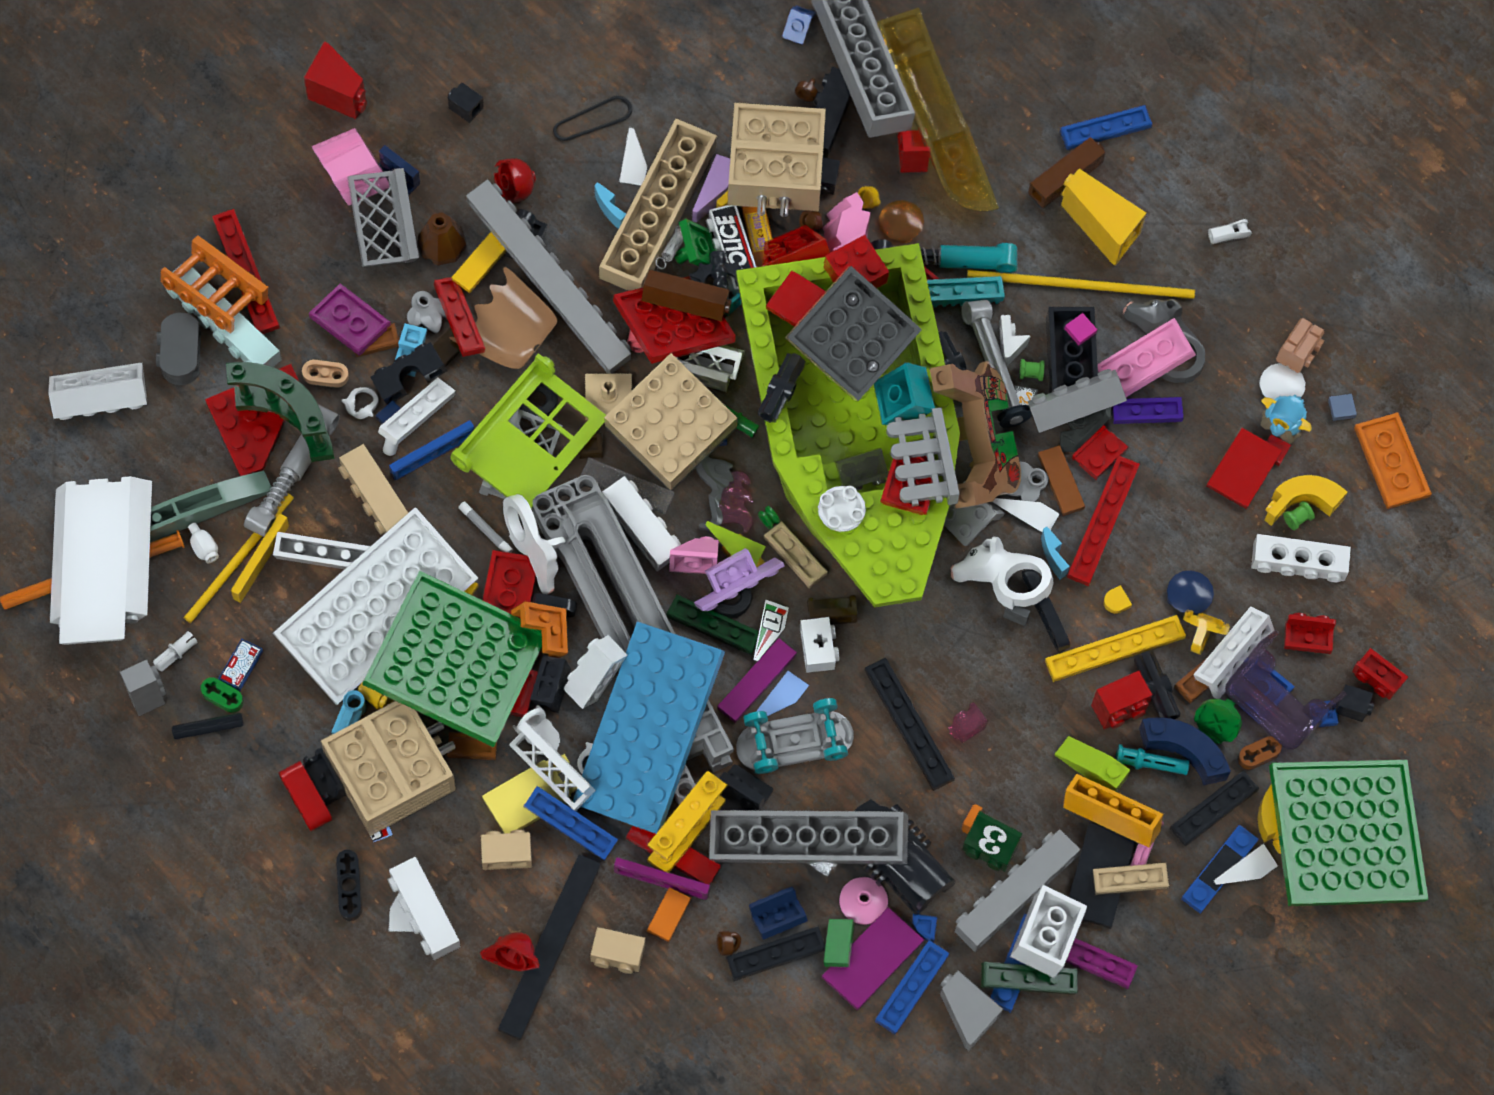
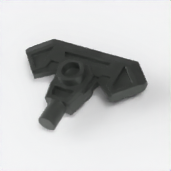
M1111 407L1068 422L1072 430L1060 432L1062 452H1076L1111 418Z

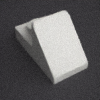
M1001 315L999 323L1001 353L1007 367L1028 346L1030 336H1015V323H1011L1010 315Z

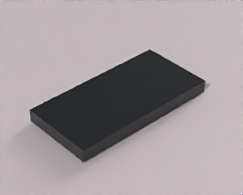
M1092 823L1088 824L1069 898L1087 906L1082 921L1111 929L1121 893L1095 895L1093 869L1128 866L1135 841L1108 828Z

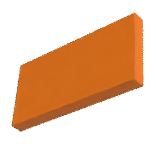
M1399 413L1355 424V432L1387 509L1431 496L1432 493Z

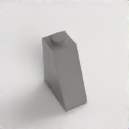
M957 971L954 976L949 974L941 983L943 988L940 995L965 1048L970 1051L1001 1016L1003 1009L962 973Z

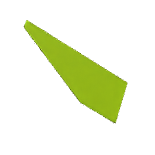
M709 521L706 522L707 528L731 556L746 548L749 550L755 566L757 565L766 546Z

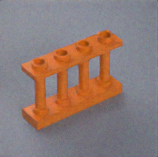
M199 235L192 240V255L173 273L166 267L161 269V282L166 289L174 291L185 303H190L197 308L201 315L209 317L220 329H225L229 333L234 331L235 319L233 317L251 300L258 302L260 305H263L268 300V286ZM204 262L210 268L191 286L181 279L195 264ZM216 274L228 280L209 298L198 292ZM233 288H239L245 294L226 312L216 305Z

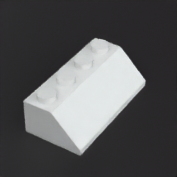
M142 363L50 376L48 393L54 419L67 420L75 415L92 416L97 412L106 411L113 413L121 408L138 409L143 407V405H147Z

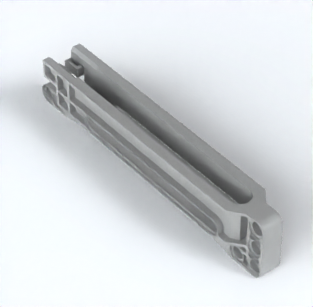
M590 475L580 476L538 494L533 499V514L545 539L550 540L564 537L565 543L554 550L565 564L601 638L609 635L625 653L631 640L582 542L584 539L592 543L633 627L635 628L638 621L675 634L617 517L593 477ZM588 486L592 490L589 492H583L581 491V488ZM561 496L570 497L568 501H561L559 498ZM540 505H547L549 507L544 511L538 509ZM554 524L559 526V528L553 531L549 530L548 526ZM708 699L687 760L704 754L714 773L732 765L733 761L729 755L734 749ZM686 765L674 794V799L679 805L686 798L679 791L684 788L691 791L695 787V783Z

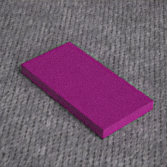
M888 907L852 944L849 967H830L822 975V979L858 1011L924 942V939Z

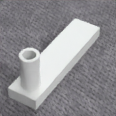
M437 378L384 422L378 431L379 434L386 438L383 452L388 456L395 455L399 443L451 400L455 395V390Z

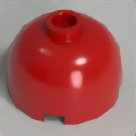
M518 158L499 160L495 167L499 166L498 173H494V182L502 190L503 194L501 196L505 197L506 202L510 200L513 204L524 201L533 191L534 183L536 182L534 171L531 170L526 162Z

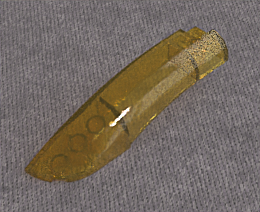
M916 8L877 21L879 30L915 111L914 123L924 146L930 147V160L944 190L956 203L974 211H993L999 209L970 129L950 89L920 9Z

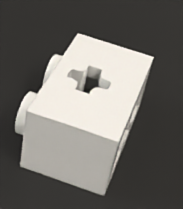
M829 617L801 620L800 634L806 673L834 670L836 661H839L838 647H833L832 639H836L835 626L830 625ZM817 642H821V645H822L823 647H820V648H819V645L817 644Z

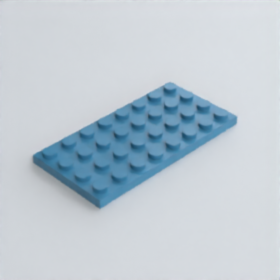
M637 621L626 651L627 657L622 662L582 777L596 791L580 807L657 834L665 823L725 651ZM578 788L573 799L574 803L583 794Z

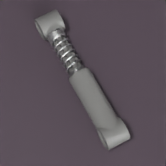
M318 405L323 415L326 430L331 435L338 425L340 415ZM302 434L282 464L280 477L276 478L277 482L273 483L274 487L270 488L267 497L263 499L264 502H261L258 507L254 506L249 511L244 522V528L265 537L276 519L277 507L281 506V501H285L284 496H288L287 491H291L290 487L294 486L296 481L301 480L311 464L309 449Z

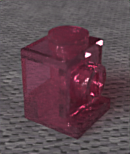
M973 702L969 705L967 712L963 710L954 716L953 723L948 729L955 739L958 738L961 743H964L986 728L987 719Z

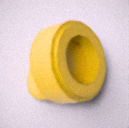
M864 186L859 189L858 195L864 202L862 208L872 209L880 205L879 193L874 187Z

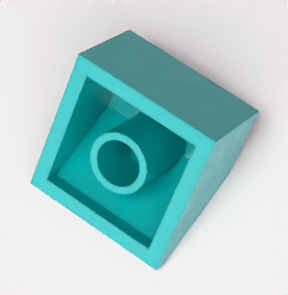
M906 362L874 383L882 425L895 422L896 417H901L902 421L919 419V414L927 415L935 408L926 367Z

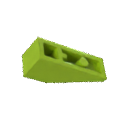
M1070 736L1067 737L1055 753L1057 758L1087 779L1115 792L1120 789L1130 772V769L1110 755Z

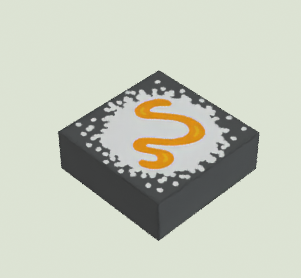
M1015 386L1014 388L1020 405L1029 406L1028 401L1032 400V397L1037 395L1038 392L1037 389L1020 386Z

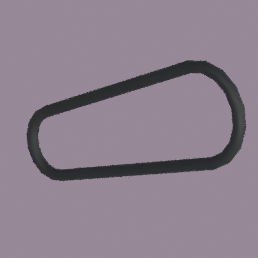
M623 96L610 97L559 121L554 126L553 133L557 139L566 141L622 122L631 115L632 105ZM621 99L629 106V111L623 118L568 137H561L557 134L556 130L559 125L612 100Z

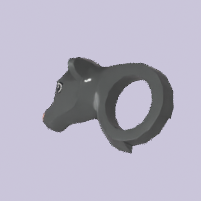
M1155 299L1145 303L1130 302L1125 306L1123 315L1126 320L1137 324L1146 334L1175 318L1196 354L1194 365L1185 371L1170 370L1161 376L1164 380L1186 384L1192 382L1201 374L1205 364V349L1198 338L1183 323L1181 319L1182 307L1175 299L1166 301Z

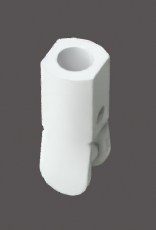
M1243 219L1209 229L1208 236L1211 244L1249 237L1252 232L1247 228L1248 221Z

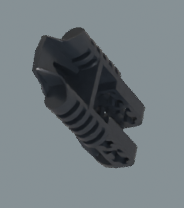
M869 800L858 806L855 811L903 812V809L898 804L889 809L886 806H880L873 800ZM909 820L907 864H868L864 870L867 874L872 872L870 877L873 880L880 877L876 884L880 887L887 883L914 914L918 915L927 908L934 897L941 892L945 893L953 887L955 880L927 850L932 842L929 839L922 842L926 835L924 833L917 835L920 829L918 826L912 828L915 823Z

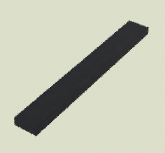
M578 855L535 948L534 956L538 959L539 968L524 971L498 1031L516 1039H522L599 872L601 863Z

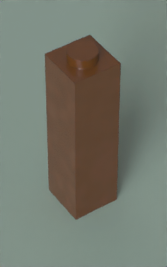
M1089 137L1030 183L1028 194L1042 208H1045L1062 194L1066 187L1064 182L1070 174L1074 175L1078 169L1089 174L1103 163L1106 153L1103 146Z
M650 269L642 294L643 302L721 322L724 313L729 314L732 300L728 299L730 291L728 289Z

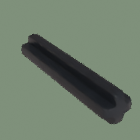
M241 713L174 725L172 726V734L174 739L177 740L242 727L244 724Z

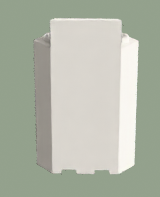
M130 476L121 477V482H108L107 478L89 480L87 485H77L75 481L65 482L56 489L50 623L59 624V644L123 640L125 637V622L137 623L140 619L147 616L152 481Z

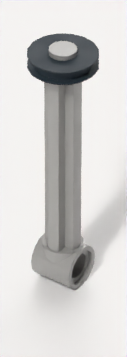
M988 300L963 303L961 311L964 323L973 327L984 360L989 361L995 367L1005 384L1008 408L1003 409L998 415L999 425L1004 428L1020 425L1031 418L1032 412L1029 411L1030 407L1028 405H1020L990 323L993 314L992 306Z

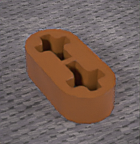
M1268 736L1245 746L1238 755L1239 765L1244 769L1251 770L1276 759L1282 750L1281 742L1276 737ZM1267 744L1275 746L1274 753L1270 750L1262 751L1266 748ZM1246 753H1248L1249 756H1252L1257 753V756L1254 757L1252 763L1250 760H1244Z

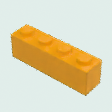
M1079 774L1075 775L1065 791L1063 808L1148 848L1151 847L1160 833L1163 813Z

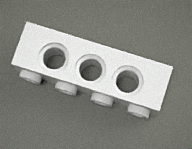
M1257 534L1253 544L1251 568L1257 569L1262 573L1274 571L1281 572L1285 576H1293L1295 574L1302 575L1307 579L1324 578L1330 582L1345 581L1349 572L1351 547ZM1272 554H1279L1281 555L1282 559H1275L1272 556ZM1295 557H1302L1306 562L1300 563ZM1319 560L1327 561L1329 566L1321 565Z

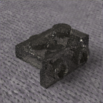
M881 448L835 461L841 485L853 486L857 491L864 489L863 485L872 482L873 486L885 483L889 474Z

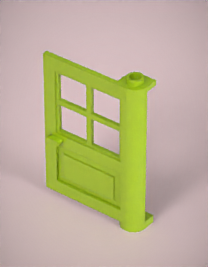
M539 353L532 364L458 449L456 448L451 454L452 462L464 472L472 470L505 497L516 494L522 495L529 503L531 509L533 508V499L550 488L605 423L604 417L606 416L601 410L554 374L553 361L546 356H541ZM541 382L563 399L549 416L527 400ZM566 403L588 418L587 422L575 436L552 420ZM522 404L544 420L530 438L509 422L510 418ZM548 424L570 440L556 458L534 442Z

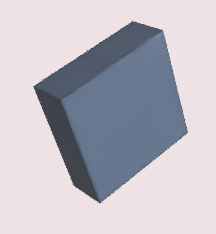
M1352 394L1329 397L1328 402L1333 421L1356 418L1357 413Z

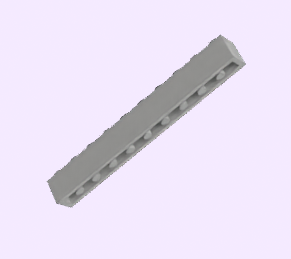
M487 179L466 195L467 203L607 374H613L631 360V347L624 339L622 341L619 340L615 335L617 333L615 327L610 322L606 324L601 318L603 314L595 304L592 306L587 301L589 297L581 287L577 288L573 284L574 278L567 270L563 271L559 267L560 261L552 252L549 254L544 247L546 245L541 237L532 234L530 231L531 226L527 220L518 217L516 214L517 209L510 200L506 202L501 196L503 192L496 183L492 185Z

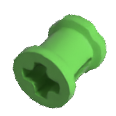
M1021 359L1019 379L1026 377L1038 378L1039 381H1043L1045 362H1026L1025 359Z
M1302 501L1294 510L1284 512L1283 517L1286 524L1295 531L1299 528L1300 524L1307 520H1313L1315 515L1310 505Z

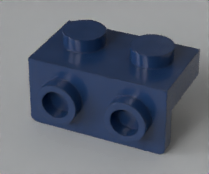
M794 887L781 890L749 904L752 921L763 940L808 921L807 915L797 899Z

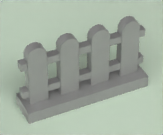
M942 408L932 409L931 417L919 414V419L902 421L901 417H896L895 422L887 425L886 433L891 438L899 439V444H895L891 448V456L896 460L903 459L904 465L898 466L895 471L897 480L907 481L908 487H904L900 491V500L904 503H912V507L918 506V501L936 499V503H941L943 498H947L948 505L957 504L959 489ZM929 433H933L934 439H930ZM920 434L923 436V440L906 442L905 439L906 436ZM935 454H938L939 460H934ZM927 456L928 462L910 463L909 458ZM938 476H942L943 482H939ZM929 477L932 479L930 484L915 486L914 483L915 479Z

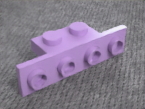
M745 548L705 570L714 591L695 601L694 604L702 611H710L716 608L719 602L736 597L738 592L744 588L756 586L762 578L774 576L779 572L780 568L784 567V563L774 557L756 567L749 550Z

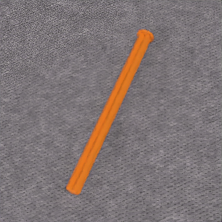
M179 530L173 535L150 542L149 558L181 546L185 548ZM52 578L1 596L0 602L2 607L9 609L50 594Z

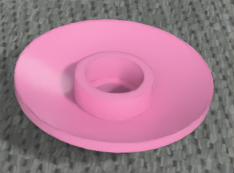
M859 877L849 881L843 887L840 893L839 904L842 913L847 919H853L856 924L868 925L872 924L887 909L888 896L882 885L879 887L876 884V880L868 877ZM866 895L868 896L869 900L867 902H862L860 900V896Z

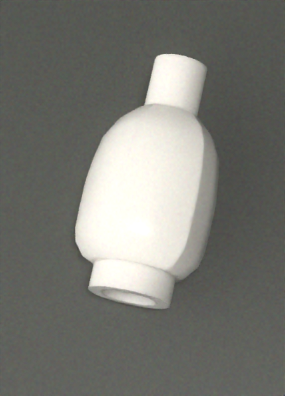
M197 523L190 524L188 526L192 533L190 543L197 557L205 560L207 564L216 561L219 555L217 553L218 546L207 531L200 530Z

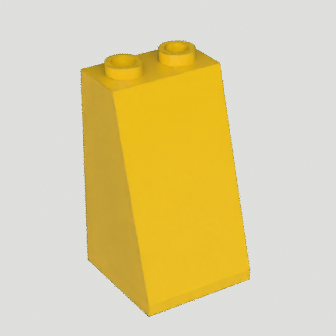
M1078 169L1074 175L1070 174L1064 182L1066 187L1061 194L1063 196L1061 206L1108 260L1116 266L1141 234L1146 212L1081 169Z

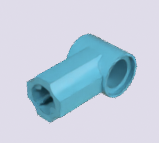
M352 690L345 694L342 708L331 732L332 734L359 721L365 713L367 705L361 692ZM352 700L361 701L357 708L349 707V703Z

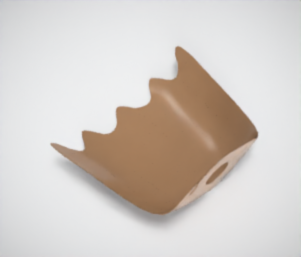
M504 267L503 270L506 275L507 284L505 286L490 285L493 301L486 305L476 304L474 306L477 313L475 324L485 346V352L480 353V355L505 367L519 369L527 363L555 327L557 318L552 310L515 273ZM449 337L452 341L456 342L455 337Z

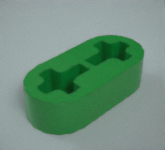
M214 677L207 678L202 682L201 692L207 701L229 713H236L243 707V697L235 688ZM214 685H216V690L220 694H217L213 691L210 694H208L207 687L209 686L212 688ZM226 696L230 699H233L235 696L237 704L232 703L231 705H228V700L224 697Z

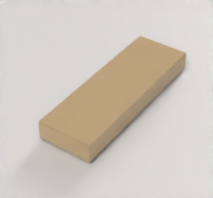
M782 521L764 535V539L809 589L827 575V570Z
M1166 863L1093 869L1095 895L1169 888Z

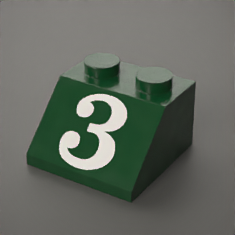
M979 811L964 841L962 850L972 859L978 860L979 858L985 861L991 869L1005 872L1018 849L1023 833Z

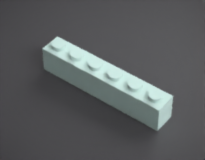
M191 268L181 279L191 286L201 275ZM207 283L198 292L209 298L217 290ZM166 289L172 298H178L182 302L183 308L189 314L193 312L198 317L197 320L202 327L212 330L215 339L221 344L225 343L229 347V352L236 359L240 357L244 362L258 363L274 367L281 361L280 351L240 312L233 317L235 319L234 331L229 333L225 329H220L209 317L201 315L197 308L190 303H185L174 291ZM224 297L216 304L225 312L232 306Z

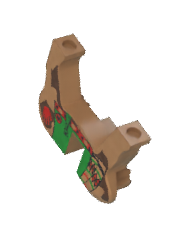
M989 361L981 362L975 372L960 370L954 364L929 368L934 392L962 402L964 417L957 418L960 431L959 441L968 440L973 458L969 465L971 472L966 482L958 484L959 499L958 503L955 504V509L992 502L997 496L1016 492L1021 481V467L1013 431L995 434L991 412L1008 408L1006 388L999 372Z

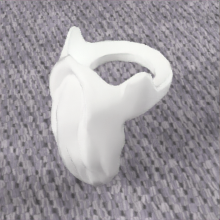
M536 705V709L528 712L517 726L513 725L514 730L520 734L521 731L518 727L524 721L527 722L557 751L560 743L559 733L552 726V723L546 719V714L539 705ZM525 737L526 741L532 745V742Z

